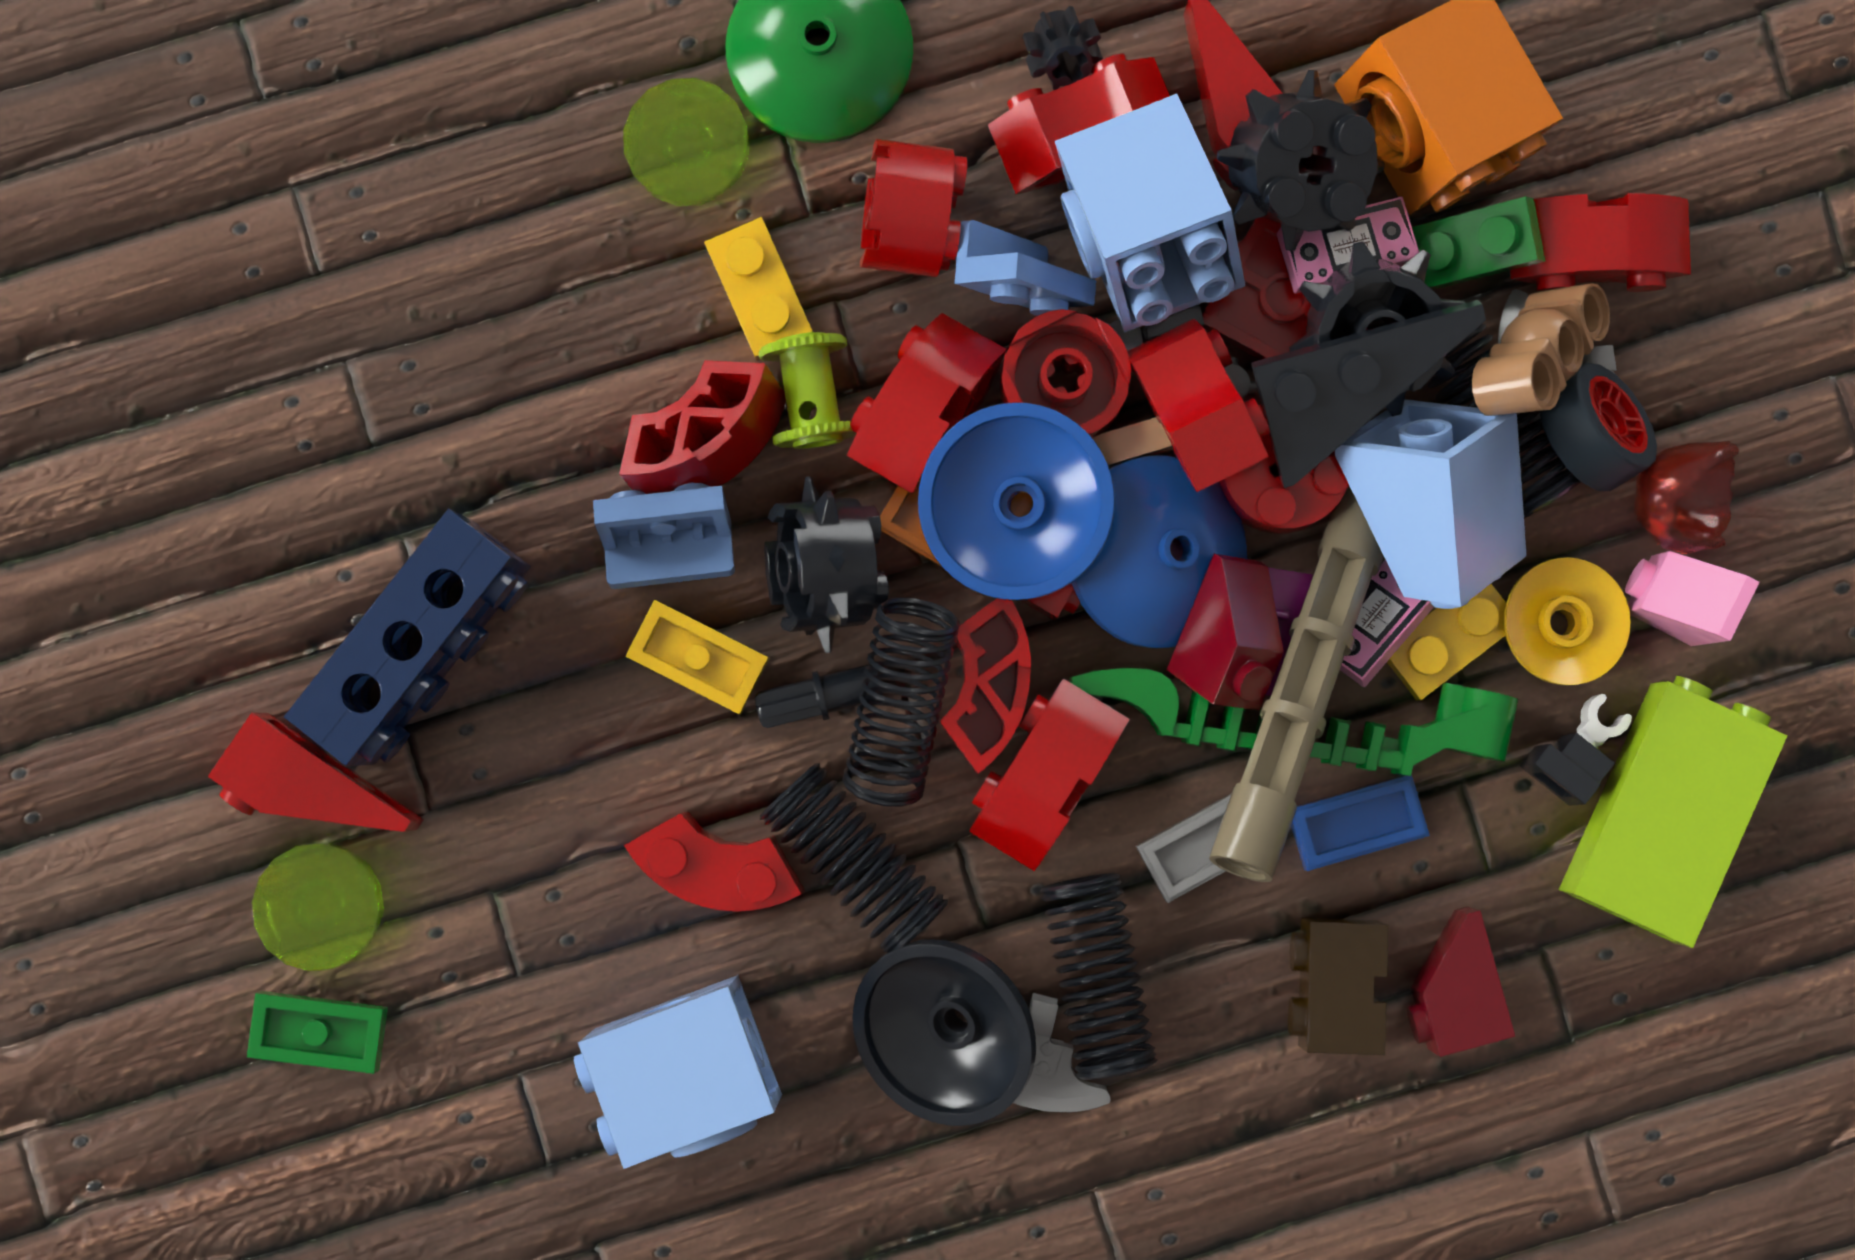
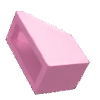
M1667 551L1652 555L1649 561L1642 559L1631 573L1625 587V593L1631 595L1628 601L1631 616L1690 646L1731 641L1760 582L1747 575Z

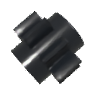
M1068 6L1065 11L1056 10L1049 13L1043 11L1040 13V19L1035 25L1034 32L1023 34V40L1029 54L1025 59L1031 76L1037 78L1047 73L1053 90L1088 77L1093 64L1103 60L1097 43L1101 39V35L1095 20L1091 18L1079 23L1073 6Z

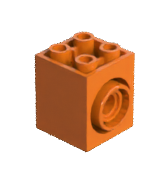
M1450 0L1378 37L1334 84L1345 104L1361 98H1367L1371 103L1372 107L1366 119L1375 130L1377 159L1385 163L1384 173L1398 197H1403L1409 215L1430 204L1436 213L1441 212L1470 194L1469 189L1485 181L1488 186L1506 177L1521 166V161L1548 145L1543 135L1563 119L1495 0Z

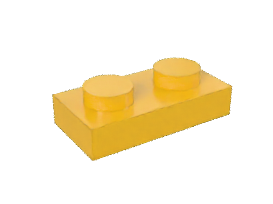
M762 217L704 242L756 361L760 359L758 352L763 346L787 336L813 332Z
M1490 584L1462 607L1453 609L1434 607L1387 661L1416 701L1424 699L1506 636L1504 630L1505 600L1494 586Z
M656 600L653 601L625 656L740 715L770 659Z

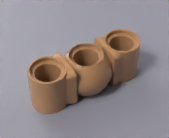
M1584 284L1535 291L1528 296L1525 307L1520 310L1518 317L1506 327L1500 344L1493 345L1490 349V357L1480 359L1473 370L1472 392L1480 412L1485 416L1551 410L1556 406L1560 392L1567 385L1566 382L1579 371L1584 355L1590 354L1594 348V342L1604 339L1609 330L1610 308L1607 297L1598 284Z

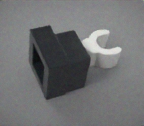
M1605 694L1592 696L1584 703L1581 709V723L1577 728V733L1562 735L1554 746L1552 744L1535 746L1520 765L1522 769L1569 806L1586 804L1600 787V782L1615 763L1599 751L1597 747L1601 746L1608 738L1621 735L1628 729L1632 717L1630 714L1618 716L1610 727L1600 723L1597 713L1599 707L1606 700Z

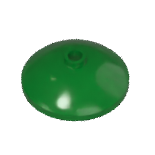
M739 0L733 10L727 28V67L733 86L742 103L757 120L769 129L788 138L803 142L829 143L841 141L872 128L893 109L900 99L912 69V29L906 10L900 0ZM814 28H823L830 34L827 42L819 46L810 44L806 40V36Z

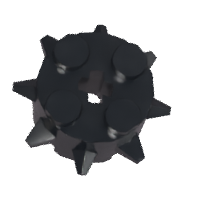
M1308 70L1298 92L1267 97L1252 89L1245 95L1250 117L1246 122L1240 121L1237 125L1230 147L1218 150L1217 160L1228 165L1229 179L1233 187L1238 188L1241 194L1232 214L1235 223L1240 225L1260 217L1280 223L1285 248L1288 251H1295L1304 230L1310 232L1339 226L1350 232L1356 226L1355 218L1365 210L1367 198L1371 193L1376 174L1383 172L1385 169V163L1377 159L1375 130L1366 119L1372 107L1369 100L1361 98L1347 104H1342L1323 98L1317 70ZM1305 158L1304 165L1299 171L1300 159Z
M1363 241L1354 243L1350 262H1347L1341 269L1333 272L1323 284L1304 281L1301 284L1299 290L1311 303L1307 314V334L1291 345L1289 352L1366 331V328L1372 321L1379 322L1382 319L1388 325L1465 302L1440 299L1424 283L1431 254L1423 249L1401 266L1384 259H1375ZM1444 356L1386 406L1390 415L1393 417L1402 414L1406 391L1411 390L1414 392L1421 389L1433 375L1450 378L1455 372L1454 367Z
M812 476L805 477L801 502L776 503L769 511L768 518L772 523L779 522L777 541H766L764 543L765 574L771 605L784 604L788 617L782 618L780 623L782 629L788 632L804 631L806 635H812L817 630L825 653H831L835 628L865 625L871 619L873 610L877 609L879 604L888 600L889 588L887 577L883 570H877L875 544H878L881 538V519L874 505L862 506L858 499H834L832 491H825L819 498Z

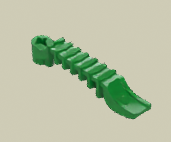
M1133 668L1099 670L1073 676L1069 679L1070 683L1093 697L1122 701L1137 709L1151 724L1156 735L1179 738L1181 743L1202 747V743L1216 744V748L1236 752L1237 747L1251 749L1252 751L1263 720L1259 712L1255 734L1241 732L1246 709L1225 706L1220 729L1206 727L1211 703L1192 690L1185 724L1176 723L1179 711V696L1176 687L1169 678L1153 670ZM1443 683L1434 721L1420 726L1401 724L1398 739L1384 736L1386 725L1365 721L1360 748L1346 746L1351 721L1330 717L1325 743L1315 742L1310 758L1321 759L1320 763L1341 767L1342 762L1356 764V769L1376 772L1377 767L1391 769V774L1400 776H1411L1414 765L1443 749L1505 762L1519 699L1487 690Z

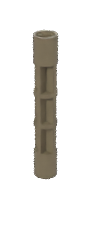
M1350 486L1347 488L1339 504L1330 514L1317 551L1320 559L1299 617L1293 620L1290 627L1289 635L1291 641L1271 698L1264 702L1260 716L1263 720L1242 780L1233 788L1209 856L1210 861L1217 867L1249 880L1270 882L1273 879L1297 810V805L1294 802L1315 740L1323 735L1326 721L1323 717L1344 656H1348L1352 651L1355 642L1352 633L1371 578L1379 572L1384 558Z

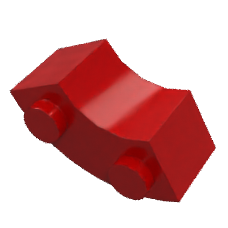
M1124 53L1112 55L1094 64L1091 70L1092 75L1048 93H1043L1042 88L1029 89L1008 100L1009 111L989 123L988 127L1015 194L1037 190L1065 181L1055 145L1056 140L1170 97L1155 58L1147 57L1127 60Z
M1627 193L1624 197L1600 202L1588 200L1587 194L1534 199L1546 261L1510 270L1511 279L1536 284L1537 291L1576 286V283L1581 282L1626 283L1627 291L1650 292L1665 289L1666 279L1691 275L1688 199L1646 193Z
M944 313L938 315L925 329L918 325L913 326L900 346L898 352V359L900 361L884 383L877 397L873 399L867 396L857 408L850 423L851 430L857 434L846 456L913 494L920 486L926 462L939 440L955 424L972 414L983 403L1007 349Z
M1193 318L1128 350L1131 367L1158 422L1162 424L1175 455L1196 492L1269 457L1261 440L1262 437L1271 433L1269 426L1256 400L1252 398L1244 402L1224 368L1233 364L1217 329L1206 333L1204 327Z
M705 360L696 382L678 401L654 413L632 415L619 475L632 490L641 491L646 494L674 491L677 487L688 483H702L710 487L722 486L744 470L770 440L785 407V392L766 363Z
M996 598L959 626L956 643L963 657L964 681L956 703L939 721L945 732L977 774L996 759L1013 737L1022 719L1030 687L1031 653L1023 621L1013 601Z
M1065 679L1061 681L1049 700L1038 694L1018 726L1028 732V735L1002 776L992 770L990 771L971 803L980 808L981 811L969 832L1035 872L1070 820V816L1082 794L1098 775L1130 719Z
M688 811L674 816L624 845L635 863L656 884L669 893L701 907L722 911H752L787 902L805 891L774 835L751 843L725 841L705 831Z

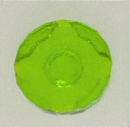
M697 78L670 79L648 89L632 106L623 129L624 155L635 179L653 197L676 206L703 205L716 199L715 196L722 194L728 187L730 189L741 177L749 156L748 127L737 103L719 86Z
M330 843L296 846L274 858L259 877L252 900L254 927L266 949L286 965L307 971L337 968L361 955L375 936L384 912L381 885L370 865L348 849Z

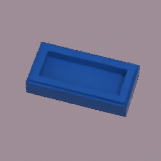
M1412 774L1411 776H1399L1299 805L1291 824L1305 871L1430 836Z

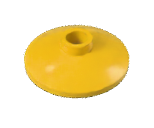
M1569 557L1556 558L1532 567L1515 583L1506 602L1504 630L1513 655L1532 675L1552 684L1579 685L1601 677L1618 662L1629 639L1630 611L1623 591L1613 577L1605 570L1586 560ZM1555 612L1562 613L1568 622L1567 630L1562 635L1555 633L1550 624L1551 617Z

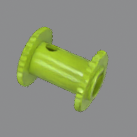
M810 332L791 335L763 346L758 352L759 358L762 361H780L791 430L773 435V443L777 447L794 449L818 448L837 444L844 441V439L856 436L857 433L851 430V421H840L829 353L839 351L847 346V339L842 334ZM814 407H817V414L811 419L810 413Z

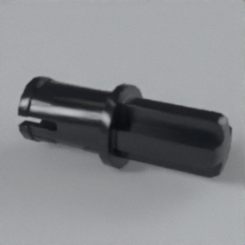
M868 665L824 676H819V672L814 671L812 672V679L759 691L755 695V705L762 726L771 728L822 715L825 721L830 719L829 713L861 705L859 696L860 693L865 691L862 687V682L868 678L864 673L865 667ZM873 668L871 670V675L878 674L876 669ZM871 681L868 684L869 688L880 687ZM866 695L865 700L871 701L876 699L869 695Z

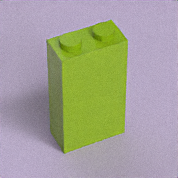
M1676 676L1673 683L1667 681L1650 684L1559 887V891L1674 944L1693 948L1788 735L1768 727L1771 721L1769 715L1741 703H1734L1732 709L1726 708L1709 700L1713 692L1710 688L1691 679Z

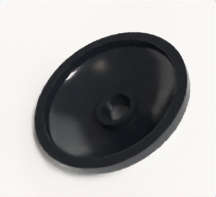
M936 939L909 942L901 948L886 953L863 977L853 1005L852 1020L855 1042L869 1074L884 1093L895 1103L910 1113L931 1122L950 1126H966L982 1123L996 1117L1012 1105L1023 1092L1033 1072L1036 1059L1034 1024L1027 1004L1018 988L1002 969L975 950L958 943ZM954 1009L960 1011L965 1016L967 1022L960 1020L955 1014Z

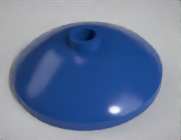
M1004 403L990 406L968 415L948 430L931 452L921 476L918 510L921 528L931 552L954 579L964 586L990 597L1007 600H1028L1043 597L1065 588L1084 574L1095 562L1112 528L1115 511V490L1112 475L1102 451L1091 436L1076 422L1044 406L1030 403ZM1019 493H1028L1033 500L1032 510L1025 516H1015L1011 510L1013 497Z
M1169 456L1139 457L1124 461L1110 468L1115 490V511L1111 531L1095 562L1071 584L1085 611L1107 633L1119 640L1139 647H1175L1214 553L1247 559L1245 531L1241 518L1228 502L1219 482L1196 492L1177 458ZM1174 538L1180 541L1183 548L1182 556L1178 561L1174 559L1170 552V545Z

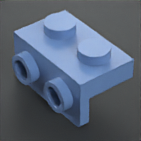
M975 220L961 222L959 246L955 259V284L990 295V300L997 303L1014 304L1029 308L1030 313L1036 316L1053 310H1068L1069 307L1094 306L1096 280L1049 264L1046 246Z
M688 483L670 492L646 494L641 491L626 490L615 493L609 499L593 500L594 523L605 550L606 579L611 589L726 577L734 574L731 519L722 486L710 487L702 483Z

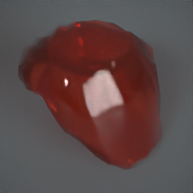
M1728 440L1687 443L1664 448L1656 454V461L1648 469L1638 474L1634 513L1637 515V521L1662 548L1690 554L1704 550H1715L1725 546L1726 542L1722 534L1731 519L1730 504L1733 492L1730 490L1734 478L1735 467L1733 457L1739 454L1736 444Z

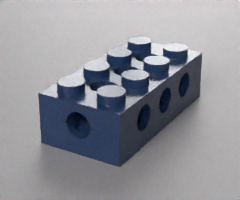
M448 508L284 715V718L345 766L375 765L379 759L385 763L389 762L409 738L410 733L404 727L420 708L425 713L428 712L448 689L450 683L444 677L459 658L464 662L469 661L482 647L489 636V632L483 627L498 608L507 612L525 592L529 582L523 576L531 566L473 520ZM461 579L463 583L462 597L457 604L451 606L449 602L450 589L455 582ZM419 630L422 636V646L418 654L413 657L410 652V641L412 636ZM378 682L381 689V697L374 708L371 703L370 694L372 687Z

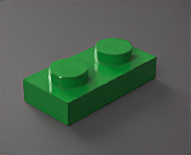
M1527 196L1412 227L1419 252L1423 249L1431 254L1424 283L1432 290L1546 261L1534 198Z
M268 991L255 993L246 1057L375 1074L380 1071L388 1007Z

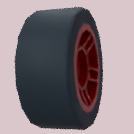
M1583 364L1579 371L1566 382L1567 385L1560 392L1556 406L1551 410L1539 411L1542 427L1557 456L1578 480L1596 491H1612L1648 469L1656 461L1657 443L1653 427L1643 406L1631 389L1615 373L1600 364Z

